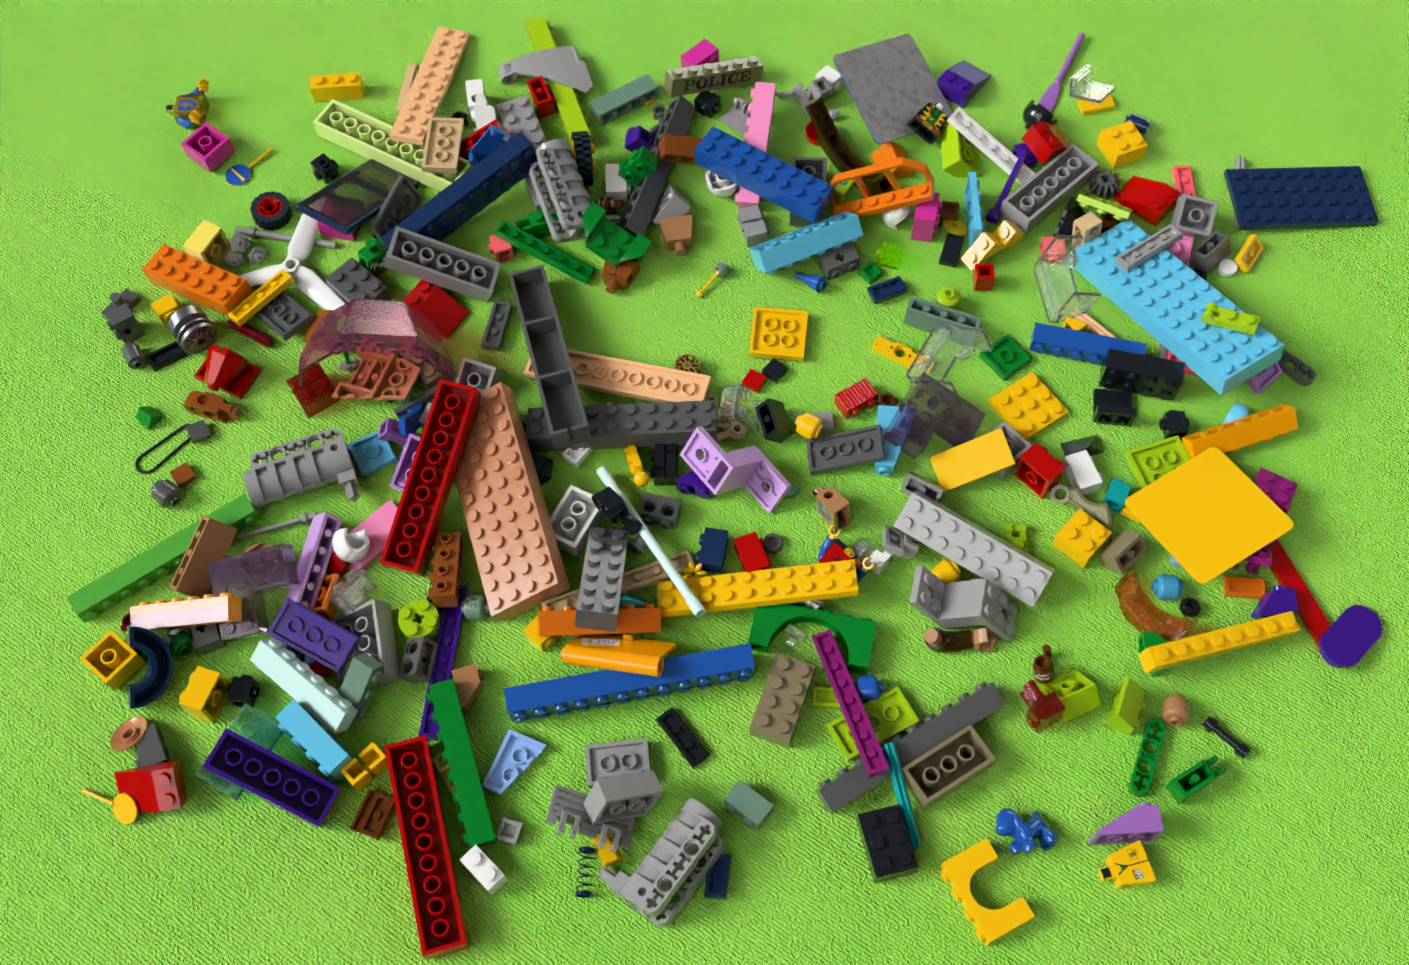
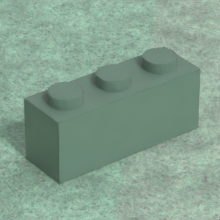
M366 653L353 657L338 693L344 699L349 700L352 706L358 710L353 721L362 718L366 714L368 702L375 694L374 688L382 677L381 672L384 664Z

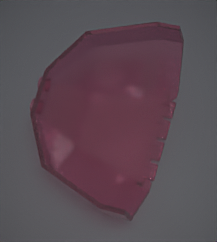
M355 298L321 317L301 352L299 360V387H303L305 370L333 354L339 355L345 351L357 352V347H361V352L376 353L377 348H380V353L396 354V349H399L400 354L423 359L447 377L448 381L453 382V362L435 324L404 301Z

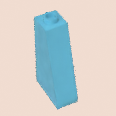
M878 405L876 425H881L886 460L874 463V474L881 476L893 475L914 422L916 408Z

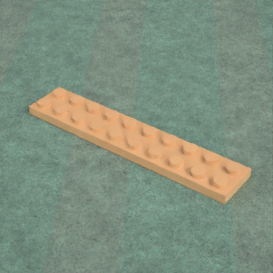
M438 27L389 134L390 140L424 145L429 117H436L470 39V32Z
M567 349L576 383L580 388L652 402L705 400L711 383V376ZM529 358L524 375L525 377L536 379L532 362Z

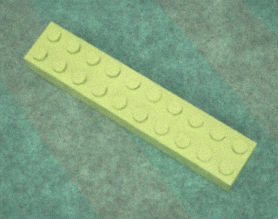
M334 99L330 101L313 121L318 136L368 159H373L439 192L474 167L469 164V160L459 157L457 173L422 172L421 166L425 143L422 146L390 140L389 134L393 126Z

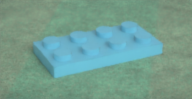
M976 172L968 173L964 192L970 247L985 230V224L981 222L983 208L979 205L981 204V193H978L980 180L976 178Z

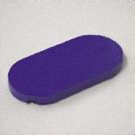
M1362 605L1348 607L1319 639L1320 653L1323 659L1335 668L1348 669L1353 667L1381 636L1382 624L1379 617L1371 609Z

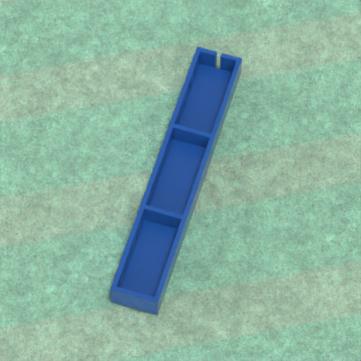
M748 643L664 659L663 672L660 677L601 670L504 688L507 713L512 721L524 723L528 721V718L545 719L550 714L556 713L558 716L568 714L572 710L583 712L593 706L605 708L610 706L609 703L618 702V704H626L631 699L638 698L639 701L650 699V696L653 695L664 697L674 691L686 693L690 691V688L707 689L712 684L719 683V686L730 684L734 680L745 682L754 677L755 664L751 644Z

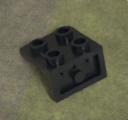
M1094 389V423L1132 425L1136 417V409L1132 408L1131 392Z

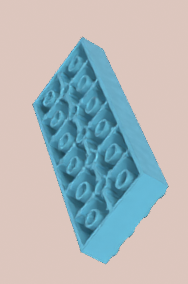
M1126 219L1072 250L1071 267L1179 360L1184 362L1186 366L1221 396L1281 360L1285 344L1260 324L1255 336L1202 322L1201 317L1206 312V305L1210 302L1217 304L1218 307L1242 313L1245 312L1167 249L1129 272L1115 263L1117 256L1150 237L1130 219Z

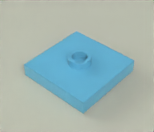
M379 431L348 444L363 477L398 461L389 441L378 439Z

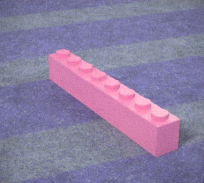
M756 82L755 88L751 89L753 103H749L748 113H751L750 118L747 117L746 128L749 129L748 132H745L744 142L767 153L776 84ZM741 186L738 187L740 188L739 193L736 192L735 203H738V209L755 205L760 206L761 196Z

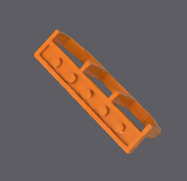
M904 157L835 174L830 182V185L834 186L835 189L838 183L853 179L865 197L839 204V201L833 194L831 200L833 205L832 216L847 211L858 215V218L934 200V177L927 165ZM904 167L922 172L928 182L901 189L891 169ZM883 172L895 191L871 196L861 177Z

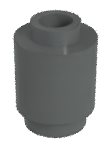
M128 342L123 345L122 355L131 369L142 368L146 363V358L139 345L134 342Z

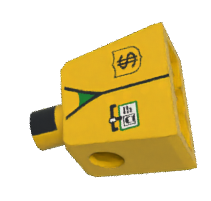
M1141 840L1110 854L1105 859L1107 867L1098 869L1101 881L1113 879L1117 889L1150 886L1156 881Z

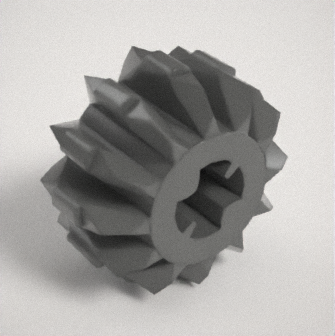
M1104 169L1100 172L1097 170L1090 178L1089 189H1091V194H1097L1096 196L1098 197L1101 196L1103 199L1106 197L1111 198L1113 194L1117 193L1120 180L1117 179V174L1112 175V171L1106 172Z

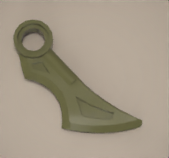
M1057 485L1052 488L1051 499L1055 503H1068L1076 510H1083L1112 532L1108 539L1109 542L1112 541L1113 522L1108 503L1089 501L1083 496L1078 487ZM1058 489L1066 491V497L1063 500L1056 497Z

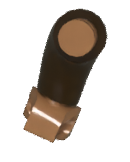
M930 628L924 633L926 645L937 653H952L972 649V644H974L976 652H991L994 649L995 643H997L996 635L987 628L972 629L973 634H971L970 630L944 631L940 628Z

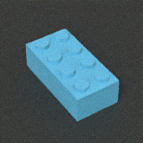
M296 700L290 702L275 717L280 722L278 727L292 738V742L301 748L312 762L319 766V770L324 775L328 776L332 781L337 779L342 783L346 777L340 770L353 760L354 757L309 711Z

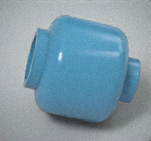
M1160 574L1157 576L1156 581H1152L1151 590L1159 600L1175 601L1183 594V581L1179 580V577L1176 575Z

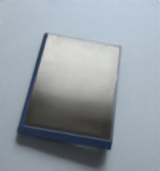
M369 159L296 204L295 208L299 212L348 235L377 215L398 176L403 174L373 159ZM404 175L416 189L419 188V181Z

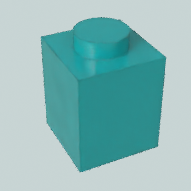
M1112 479L1102 503H1108L1109 509L1120 513L1131 485L1126 484L1122 480Z

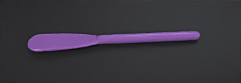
M1083 32L1079 33L1056 80L1049 86L1038 103L1050 113H1052L1056 104L1061 82L1085 37Z

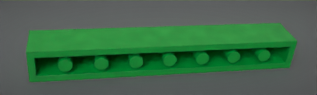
M452 678L429 685L430 692L426 694L429 705L433 704L435 711L431 713L434 724H439L440 731L437 732L439 744L444 743L445 751H442L444 763H449L451 770L447 772L449 783H454L456 791L452 792L454 802L460 805L461 811L457 812L460 825H465L466 832L462 833L465 845H470L472 848L476 844L481 848L497 843L454 680Z

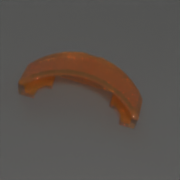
M1135 569L1127 571L1115 586V593L1118 595L1119 608L1122 614L1141 633L1142 631L1155 632L1165 640L1174 641L1181 639L1198 622L1196 619L1171 616L1157 608L1143 592L1138 580L1137 570Z

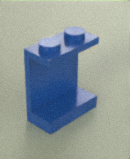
M491 124L468 152L469 164L475 166L514 135L511 136L501 127Z

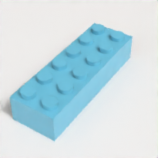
M844 211L749 249L755 268L767 274L777 272V269L780 267L787 268L794 265L793 262L798 260L805 261L810 259L811 255L824 254L829 248H839L842 246V243L847 241L849 243L857 241L858 237L863 236L858 215Z

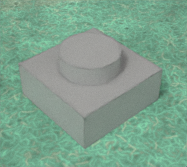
M502 818L496 839L517 846L524 824Z

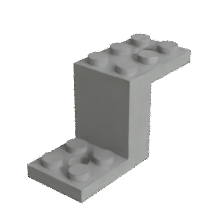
M916 566L909 603L943 629L985 625L1005 642L1012 641L1013 633L1015 632L1018 604L988 579L944 583L924 566Z

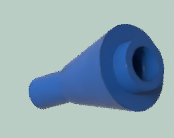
M796 272L794 276L795 279L803 281L817 293L823 291L827 285L825 276L805 275L800 272Z

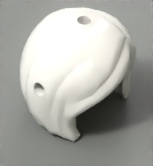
M912 205L882 212L881 215L886 226L897 230V224L904 220L907 215L911 216Z
M348 528L337 530L332 538L333 549L337 557L350 563L362 560L367 555L370 545L367 528L352 534H347Z

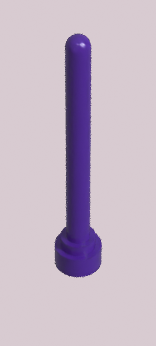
M1026 150L1020 153L994 208L988 211L985 217L988 222L993 224L999 222L1002 201L1007 198L1028 155Z

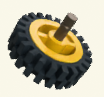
M588 131L572 132L571 149L573 159L576 160L578 172L582 176L584 186H591L594 181L593 172H597L596 161H593L592 157L595 154L594 144L590 143Z

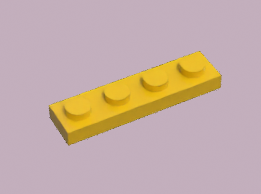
M281 269L227 314L228 317L239 326L243 325L282 291L287 289L295 280L290 274Z

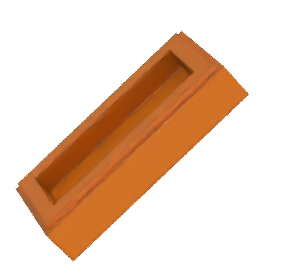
M1224 576L1222 578L1223 597L1261 600L1266 592L1265 579Z

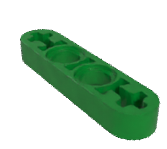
M1151 719L1144 728L1128 784L1129 792L1136 797L1144 796L1150 789L1166 732L1165 724L1159 719ZM1156 725L1158 732L1154 738H1151L1153 734L1152 727ZM1146 743L1153 744L1155 752L1148 753L1144 745ZM1146 762L1150 767V771H1141L1139 763ZM1140 777H1143L1144 779L1141 782V787L1143 788L1138 791L1137 786L1134 784L1139 781Z

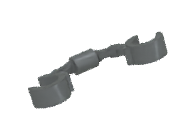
M657 105L653 108V118L659 120L658 125L656 124L650 129V133L653 135L659 131L664 119V113H657L659 111L664 112V106ZM636 127L628 128L626 134Z

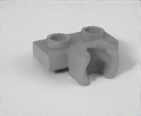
M887 525L884 526L882 530L883 550L890 555L914 559L919 549V545L916 544L918 540L908 534L903 536V531Z

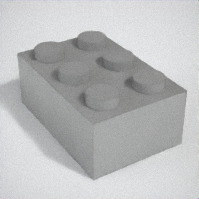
M639 770L631 774L621 773L613 777L603 776L596 780L583 804L591 824H603L649 815L663 793V789L654 770Z

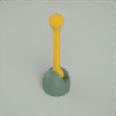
M719 262L714 268L715 275L701 290L696 292V296L701 298L703 292L717 277H724L730 272L729 267L725 263Z

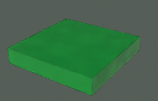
M1008 334L979 355L1003 381L1032 361V358Z

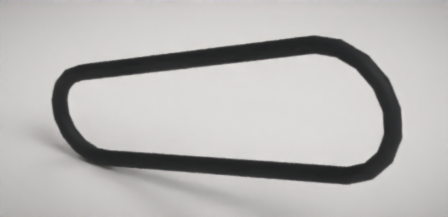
M185 424L181 426L173 433H171L163 440H161L153 447H151L143 454H141L135 462V467L137 471L143 474H148L155 471L173 454H175L180 448H182L187 442H189L191 440L190 437L187 440H185L180 446H178L173 452H171L166 458H164L159 464H157L153 469L149 471H142L141 469H139L138 462L143 456H145L147 453H149L157 446L165 442L167 439L175 435L177 432L185 428V426H188L190 424Z

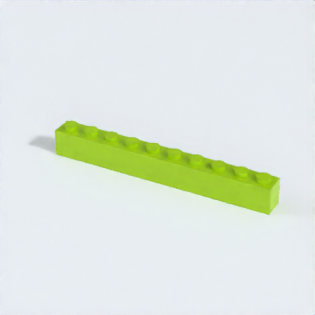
M544 15L525 20L527 34L534 52L559 47L558 44L554 43L556 42L554 33H550V23L545 20ZM546 80L551 90V96L553 95L555 98V106L570 145L571 133L578 131H588L590 143L592 144L593 132L591 128L588 129L587 127L589 123L587 117L583 116L582 104H578L577 92L573 91L574 88Z

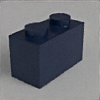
M705 527V532L700 534L699 545H702L701 551H697L695 563L702 564L700 570L722 574L729 531Z

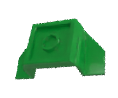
M592 202L583 214L586 237L585 247L614 267L623 261L642 257L652 241L640 233L634 237L606 218V210Z

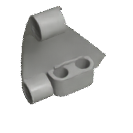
M575 46L556 47L533 52L512 59L498 67V73L504 85L514 83L518 75H526L532 77L542 76L545 80L585 93L593 88L584 61H581Z

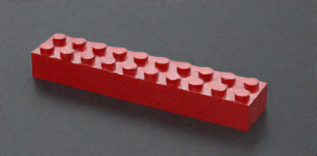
M442 379L439 380L380 560V564L385 567L423 577L433 547V541H435L481 398V393L476 388Z
M424 735L386 745L384 747L422 956L426 960H431L470 949L431 743L427 736Z

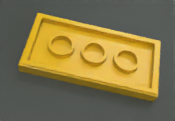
M1002 428L930 457L939 484L947 488L945 493L1016 465Z

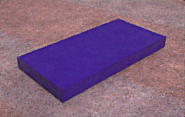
M291 598L286 599L267 633L337 673L343 668L359 639V636Z

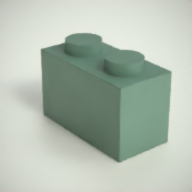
M742 780L737 782L724 799L725 809L733 816L737 814L743 819L744 825L750 829L754 827L757 831L771 815L774 808L773 804Z

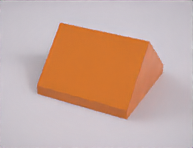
M893 141L883 144L871 154L874 164L900 157L909 159L904 147ZM904 167L891 169L896 179L915 175L914 170Z
M335 573L324 576L313 609L314 612L329 620L335 617L346 587L339 574Z

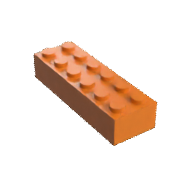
M165 244L160 247L142 269L151 283L227 317L230 311L253 293L246 279Z

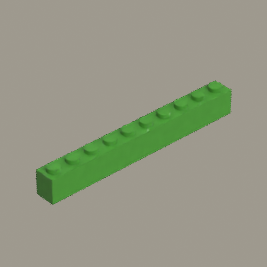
M245 494L207 515L209 518L238 529L235 535L260 520ZM200 520L67 596L76 615L83 622L92 620L99 613L111 609L118 602L131 597L135 592L148 587L152 582L167 576L169 572L178 568Z

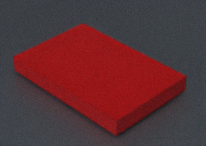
M207 359L194 375L197 380L202 382L205 381ZM248 363L246 368L221 391L242 399L262 372L261 368Z

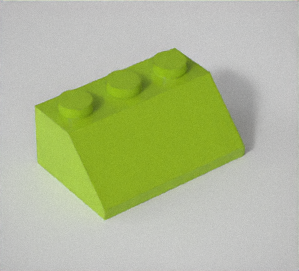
M950 123L944 126L940 137L943 170L953 177H968L969 172H976V177L981 176L979 149Z

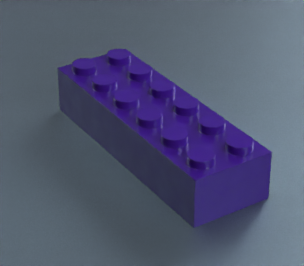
M227 728L203 765L204 770L316 828H319L341 789Z

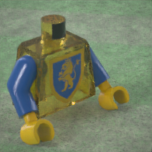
M201 78L197 83L198 87L193 92L177 96L175 105L166 106L167 115H173L177 124L186 129L192 127L200 128L205 123L209 108V102L204 93L209 90L207 86L209 82Z

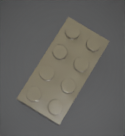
M776 653L750 725L751 736L786 748L790 747L815 674V665Z
M970 724L901 769L907 788L921 808L926 810L991 768L996 758Z

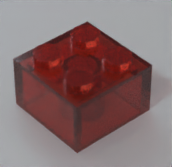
M319 363L286 380L291 392L308 418L341 401V399L332 398L335 387Z

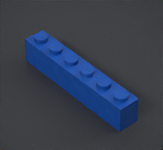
M1035 323L1029 351L1102 365L1109 348L1145 355L1147 344Z

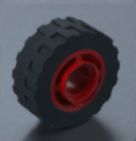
M279 192L261 193L251 203L252 217L256 225L264 230L273 231L281 229V227L289 223L292 216L288 199Z

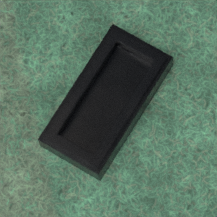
M952 233L947 234L939 264L956 268L964 243V236Z
M177 340L146 355L154 372L188 356Z

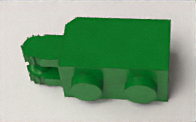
M542 210L527 213L528 217L516 220L515 224L518 228L530 235L533 234L536 238L551 235ZM551 215L552 220L559 221L556 215Z
M1216 755L1206 761L1202 760L1172 779L1165 786L1178 805L1213 783L1220 775L1227 771L1225 766L1218 768L1215 772L1211 769L1210 765H1213L1218 760Z

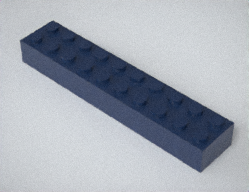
M521 131L396 226L442 242L447 236L454 233L460 226L468 222L473 216L481 212L529 174L532 164L538 162L533 143ZM396 226L381 237L388 249Z

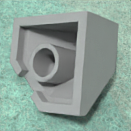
M670 184L660 197L658 211L655 210L652 214V220L655 224H658L661 218L688 215L691 207L690 203Z

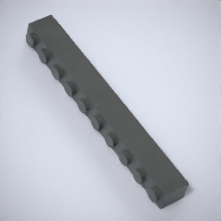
M682 95L670 102L650 150L659 158L656 170L635 186L619 227L634 237L638 233L644 237L646 236V229L652 221V214L657 209L658 199L662 196L663 187L668 181L667 177L673 169V162L660 161L659 141L664 134L684 136L689 130L688 125L694 117L693 113L696 107Z
M984 681L974 687L975 691L971 694L966 692L957 697L958 702L952 705L950 702L941 707L940 710L942 712L935 715L932 713L923 719L924 723L921 725L914 724L907 728L905 735L900 736L898 734L889 739L890 743H895L901 768L970 724L977 723L1004 706L1006 703L994 683L986 684ZM880 745V747H881V749H882V752H883V754H884V756H885V752H884L883 746ZM860 757L854 761L855 766L850 769L844 767L836 772L837 777L830 780V778L821 781L818 784L820 787L815 791L827 812L833 813L891 776L890 772L869 779Z

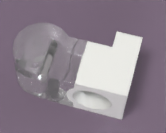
M861 538L855 543L854 554L862 561L867 557L872 558L868 566L870 567L873 563H876V569L872 570L879 575L890 563L892 555L886 551L881 553L872 546L868 539Z

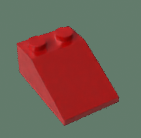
M1046 121L1032 124L1021 138L1041 164L1052 161L1071 145L1057 125Z
M1133 176L1112 199L1122 206L1133 209L1134 214L1156 227L1175 207L1177 198L1180 197L1181 193L1166 183Z
M423 280L401 302L406 316L446 339L453 334L469 315V311L440 287Z
M179 760L114 772L119 794L127 793L132 796L136 801L138 813L178 809L188 800Z

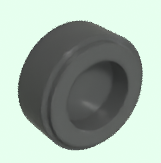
M776 533L768 534L764 538L765 550L771 554L780 552L783 548L782 537Z

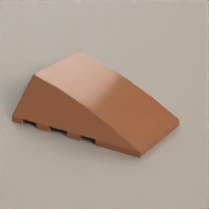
M364 336L357 349V353L361 358L348 383L339 382L332 394V398L406 401L422 369L406 359L396 356L395 353L385 350L381 345L371 342Z

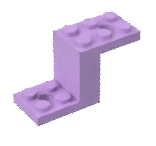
M702 426L696 427L680 453V456L714 495L745 487L768 514L775 511L792 487L756 445L726 453ZM701 449H702L703 452H704V458L701 456V455H702ZM766 482L770 485V491L766 488Z

